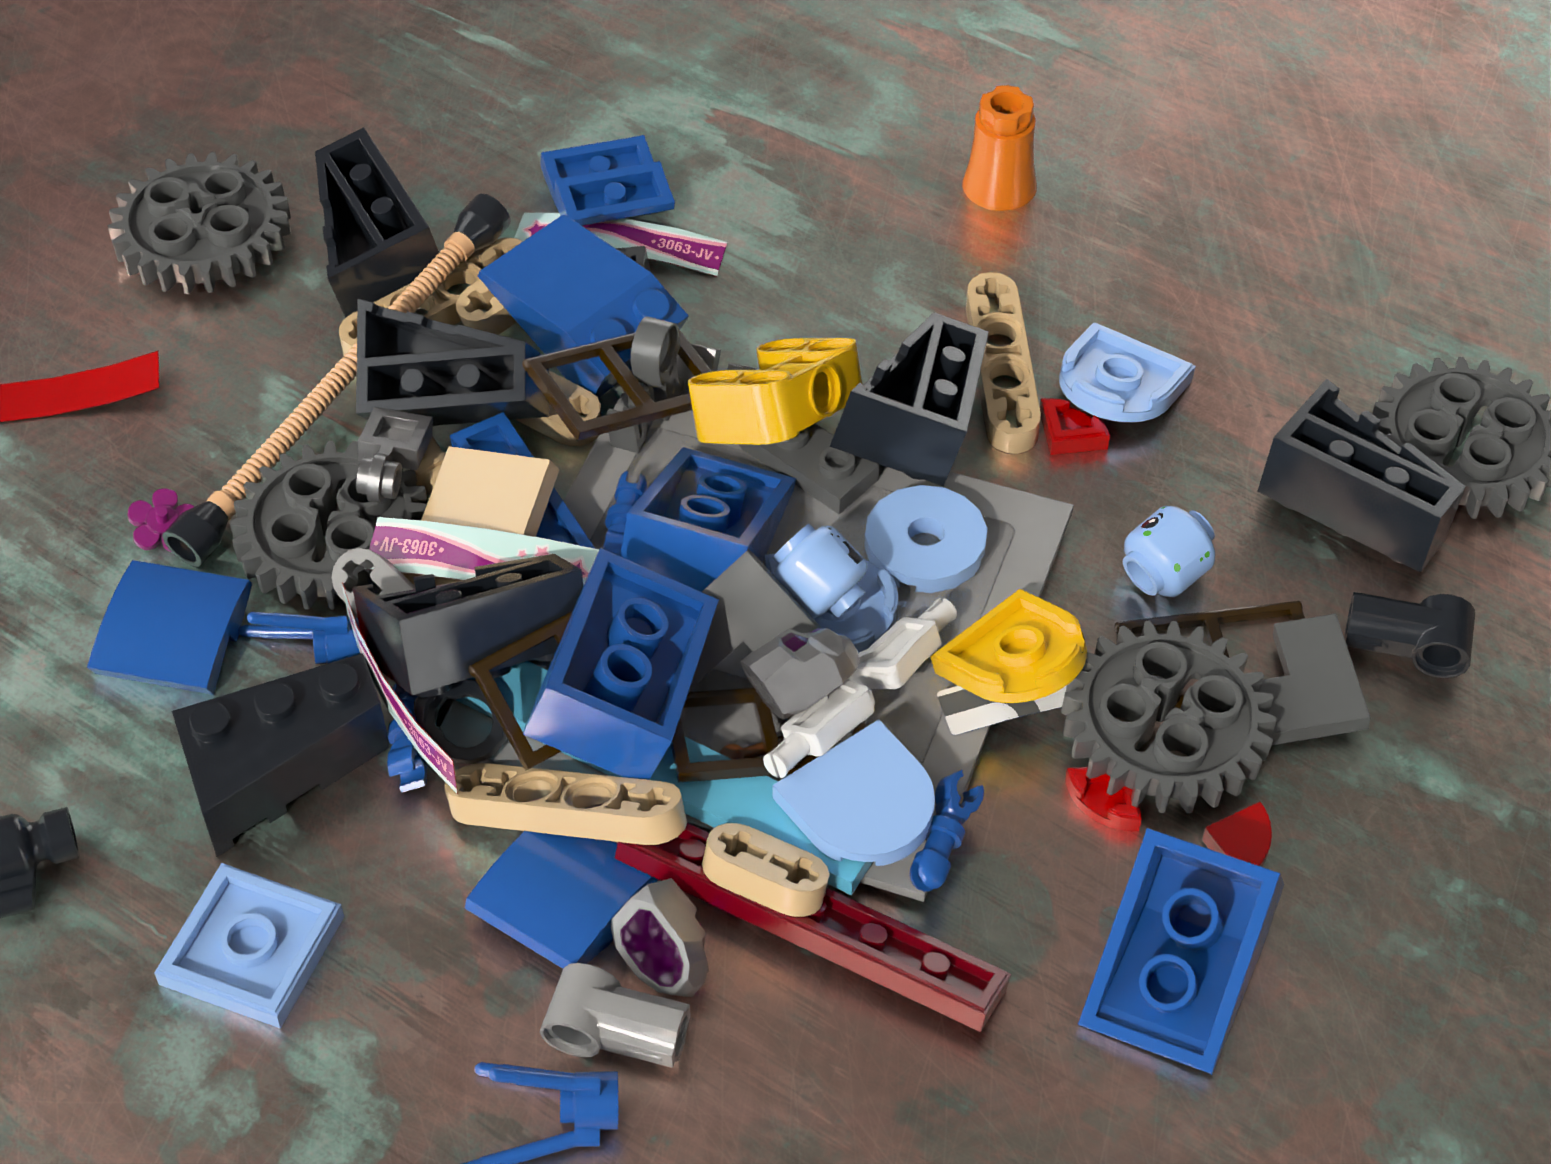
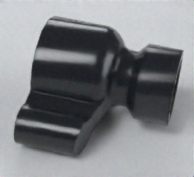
M68 807L45 812L36 822H28L17 814L0 817V919L35 909L36 869L41 861L50 860L55 864L80 858L76 834Z

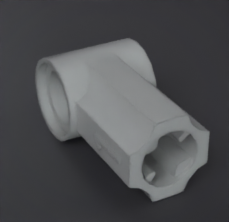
M574 963L565 966L542 1023L540 1034L543 1040L550 1046L572 1056L592 1057L602 1049L673 1068L675 1062L680 1059L686 1041L688 1024L691 1017L690 1004L621 987L620 982L607 971L589 964Z

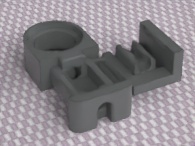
M645 316L637 327L632 343L631 366L633 375L638 382L644 383L642 387L654 402L680 396L684 388L685 379L678 377L676 356L681 347L678 326L676 323ZM629 396V408L623 407V411L636 408L635 404L632 402ZM609 408L606 415L617 413L620 411ZM670 416L664 417V418H660V419H661V420L668 421L669 418H670ZM653 421L609 432L611 446L639 454Z

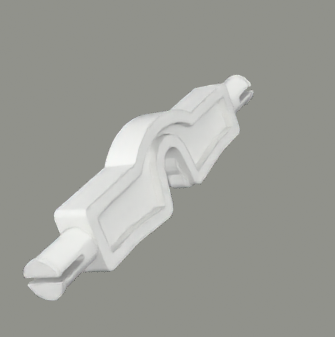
M938 598L917 619L901 618L868 649L858 652L859 665L856 671L842 685L807 710L795 714L782 725L781 730L784 740L771 752L767 753L763 759L769 773L775 777L779 775L780 778L785 777L806 755L817 757L824 755L847 733L875 712V700L870 689H897L902 687L920 665L942 645L939 632L956 619L957 611L955 606L945 598L943 601L941 598Z

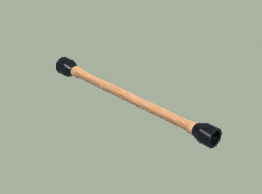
M480 193L476 195L460 212L453 234L444 243V249L432 259L431 263L423 269V272L410 283V286L397 297V300L388 309L407 313V311L415 313L460 262H465L474 252L492 245L509 227L511 220L506 208L497 199L488 194ZM357 343L326 374V377L313 388L312 392L303 399V402L289 414V417L270 435V438L266 439L265 443L256 450V453L247 460L246 464L242 465V468L237 471V474L232 476V479L223 486L222 490L214 491L205 502L182 512L167 528L162 538L166 546L176 557L191 566L198 567L220 545L228 521L236 514L234 502L246 498L243 485L246 482H261L262 478L259 468L265 466L272 469L280 461L279 455L286 454L295 445V442L304 435L309 426L313 425L314 421L323 414V411L332 404V401L336 400L341 391H344L346 386L357 376Z

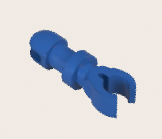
M629 471L621 474L615 491L616 503L607 511L605 525L608 530L603 549L618 556L621 553L627 512L647 490V479L642 473H640L638 483L628 482Z
M396 683L392 689L416 721L414 701L418 696L411 695L407 691L405 692ZM393 719L388 727V739L392 746L388 753L387 765L389 777L400 774L401 783L399 788L402 793L427 784L426 761L420 756L398 723Z
M962 770L942 778L937 784L935 791L936 815L933 816L928 829L923 850L915 854L910 867L909 876L911 883L916 889L923 892L937 889L946 881L951 868V863L948 860L951 851L961 846L966 831L962 824L967 821L971 813L979 808L983 801L984 788L983 785L963 792V802L959 804L961 796L958 794L957 784L959 779L964 776Z

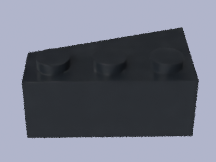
M364 127L315 151L319 198L323 207L325 226H322L323 239L327 246L329 265H326L327 279L345 318L357 311L358 299L374 303L413 282L423 272V269L431 263L432 259L439 254L429 226Z
M358 299L356 414L368 420L374 407L433 417V426L481 422L504 412L509 420L549 417L548 400L522 366L524 359L542 354L525 341L458 324L454 326L428 319L423 315L408 311L404 313Z
M933 312L901 343L899 351L890 360L884 359L876 367L874 375L864 385L859 383L850 392L829 447L901 471L913 479L926 480L944 486L968 430L989 331Z
M1326 379L1274 436L1257 492L1281 503L1286 508L1295 510L1334 529L1343 536L1350 537L1388 556L1395 562L1421 572L1445 542L1466 486L1409 442L1402 445V448L1378 430L1381 422L1380 419L1368 410L1358 415L1337 398L1340 388Z
M556 554L477 566L474 567L476 577L455 583L436 586L434 574L413 577L415 589L376 596L373 584L352 587L360 632L380 671L409 694L431 697L446 693L452 688V683L472 678L468 670L470 665L573 611L584 586L582 570ZM554 636L489 671L493 678L508 674L512 670V665L532 659L552 661L558 643Z
M363 653L172 711L216 857L234 847L233 838L266 818L269 823H272L286 814L287 809L285 805L316 785L321 790L327 788L390 747L381 702Z

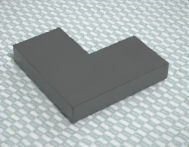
M750 549L743 553L702 591V593L719 599L693 681L697 684L742 642L754 651L788 628L800 633H814L822 630L820 625Z
M1336 613L1274 624L1273 639L1285 676L1263 679L1259 691L1271 693L1274 697L1269 714L1276 717V724L1271 739H1273L1272 745L1369 729L1370 714Z

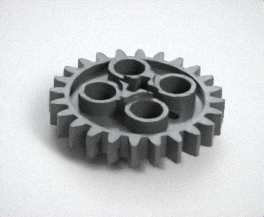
M210 152L205 162H197L195 156L190 153L186 157L185 164L180 166L170 158L166 159L165 165L167 170L161 173L150 167L145 169L148 178L146 182L134 179L129 180L131 193H118L116 199L119 207L109 210L112 224L108 225V230L118 262L125 263L129 275L140 273L144 285L153 283L159 278L162 291L164 292L170 290L176 283H182L184 293L190 294L196 283H203L208 293L214 291L216 281L221 279L229 286L234 287L236 286L235 274L242 272L252 278L257 276L254 266L255 262L271 265L273 263L271 250H284L283 236L290 235L291 233L289 225L291 214L282 183L274 182L272 171L269 169L258 172L257 163L254 160L240 167L236 154L229 156L223 163L217 161L215 152Z
M1458 357L1455 368H1448L1440 358H1435L1431 372L1415 363L1412 365L1409 377L1396 373L1392 386L1382 387L1379 400L1375 402L1372 412L1374 416L1381 420L1378 430L1401 448L1402 445L1409 442L1466 487L1459 505L1466 506L1467 512L1472 519L1477 518L1481 506H1487L1491 513L1498 518L1502 517L1506 502L1521 512L1525 509L1528 497L1536 501L1542 500L1546 487H1551V410H1546L1550 396L1548 394L1531 396L1529 393L1533 381L1528 379L1518 384L1511 382L1512 369L1510 368L1504 369L1498 375L1490 373V365L1487 360H1483L1478 369L1475 370L1469 369L1464 357ZM1487 406L1480 425L1474 426L1469 433L1460 457L1453 466L1447 467L1446 465L1451 461L1455 447L1462 445L1470 431L1474 417L1481 407Z
M328 441L325 445L324 453L317 455L308 445H304L302 447L303 459L297 461L283 453L279 455L282 466L280 470L276 471L265 466L259 468L263 484L246 482L243 485L247 499L236 500L233 504L237 518L230 520V527L234 538L232 542L237 560L242 562L245 576L247 579L257 577L262 593H267L277 587L280 602L283 604L290 601L297 593L301 594L304 609H310L318 597H326L330 610H334L338 605L339 595L333 588L331 578L333 566L338 558L349 550L370 548L378 517L421 521L428 501L425 487L417 486L415 470L403 471L402 468L400 489L395 499L385 498L383 503L368 501L367 494L357 493L356 480L361 462L358 461L357 441H352L344 453L336 451L333 441ZM360 565L357 566L352 573L358 580L355 587L373 584L374 593L379 595L383 590L371 579L370 574L372 570L364 569Z
M1145 621L1142 635L1136 637L1126 626H1121L1116 644L1100 636L1097 639L1095 653L1087 652V659L1083 669L1067 685L1061 709V713L1066 715L1063 735L1074 738L1071 756L1073 759L1090 757L1086 773L1089 779L1105 773L1110 776L1107 789L1109 795L1117 793L1124 786L1132 789L1131 805L1137 807L1146 795L1155 796L1159 813H1165L1170 798H1178L1186 813H1192L1196 798L1199 795L1213 808L1218 807L1223 789L1237 797L1241 794L1245 778L1255 780L1262 761L1267 760L1273 742L1271 736L1276 724V717L1269 714L1274 699L1273 694L1259 692L1264 679L1263 673L1251 672L1244 674L1248 660L1246 653L1228 658L1224 655L1228 639L1222 637L1209 646L1203 643L1204 630L1200 626L1192 632L1189 638L1183 637L1180 634L1177 621H1171L1167 634H1158L1151 621ZM1151 675L1160 676L1165 679H1158ZM1191 679H1197L1198 681L1185 692L1181 709H1173L1180 697L1181 690ZM1205 708H1211L1219 711L1220 713L1212 712ZM1115 717L1125 718L1131 722H1122L1115 719ZM1155 721L1163 722L1156 733L1153 743L1145 752H1138L1137 750L1151 738ZM1170 751H1178L1188 757L1177 756Z

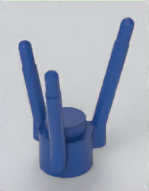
M254 611L247 615V620L249 623L257 625H242L239 628V634L242 637L312 639L315 664L332 663L360 654L347 616L317 617ZM356 617L355 621L358 629L360 630L358 617Z
M479 1062L475 1066V1073L479 1076L489 1077L492 1081L560 1090V1123H574V1130L461 1164H518L574 1147H600V1130H618V1071L569 1073L508 1064Z

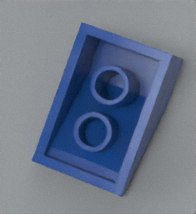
M565 214L549 223L478 273V278L544 354L635 333L639 323L645 316L676 323L679 330H681L689 317L650 271ZM631 348L617 351V354L632 372ZM599 356L556 367L567 380L587 389L597 398L618 384Z
M682 447L627 512L620 557L702 592L748 549L763 563L793 493L796 478Z
M600 548L541 685L523 735L619 776L650 780L673 740L719 599Z
M1147 828L1078 1025L1213 1075L1262 952L1283 891L1284 882L1281 874Z

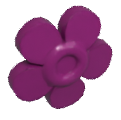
M162 488L156 490L152 495L153 507L146 501L138 500L134 501L128 509L127 516L129 522L137 526L133 532V541L143 550L155 549L159 545L161 538L164 549L171 552L164 543L163 533L182 512L195 507L191 504L178 506L177 493L174 490Z

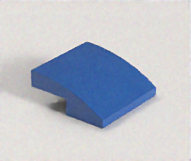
M644 135L541 152V169L560 215L565 214L580 225L673 210L675 207V201L661 162L653 161Z
M132 560L107 607L87 668L98 675L214 695L228 641H238L239 628L243 622L253 583L247 579Z
M524 831L480 879L466 898L465 909L564 969L569 964H587L613 942L610 928L612 918L632 896L647 884L658 882V879L616 860L617 844L613 841Z

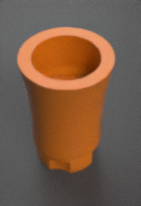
M1010 85L996 86L993 91L983 94L979 103V110L975 116L973 144L962 186L964 193L973 203L989 210L1008 211L1020 208L1029 203L1037 191L1034 166V133L1036 123L1033 113L1034 103L1032 97L1024 94L1019 87Z

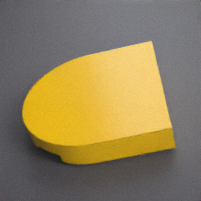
M1019 589L930 657L935 674L965 690L994 702L1020 703L1051 695L1073 681L1085 665L1087 647L1079 621L1074 615L1029 592Z

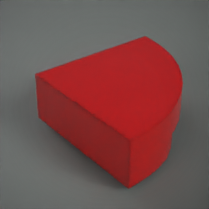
M1041 398V421L1050 455L1108 449L1110 434L1100 418L1094 415L1091 418L1087 414L1071 408L1069 401L1056 398Z
M1088 767L1067 768L1065 782L1068 792L1074 803L1083 813L1104 826L1121 831L1139 832L1142 818L1139 805L1137 807L1131 805L1132 789L1124 786L1117 793L1109 795L1107 789L1110 776L1107 773L1089 779L1086 776Z
M1260 801L1205 827L1202 841L1210 850L1262 867L1271 846L1272 827L1268 813Z

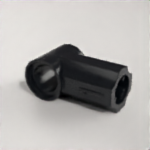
M1353 592L1344 639L1348 647L1413 658V664L1416 668L1426 675L1436 678L1457 677L1465 673L1471 664L1475 609L1464 598L1452 594L1432 595L1422 600L1419 604Z

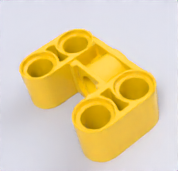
M786 338L770 341L756 348L759 370H719L703 373L688 380L698 441L702 443L754 445L779 443L796 437L805 428L845 408L850 392L859 383L862 384L856 340L852 338Z

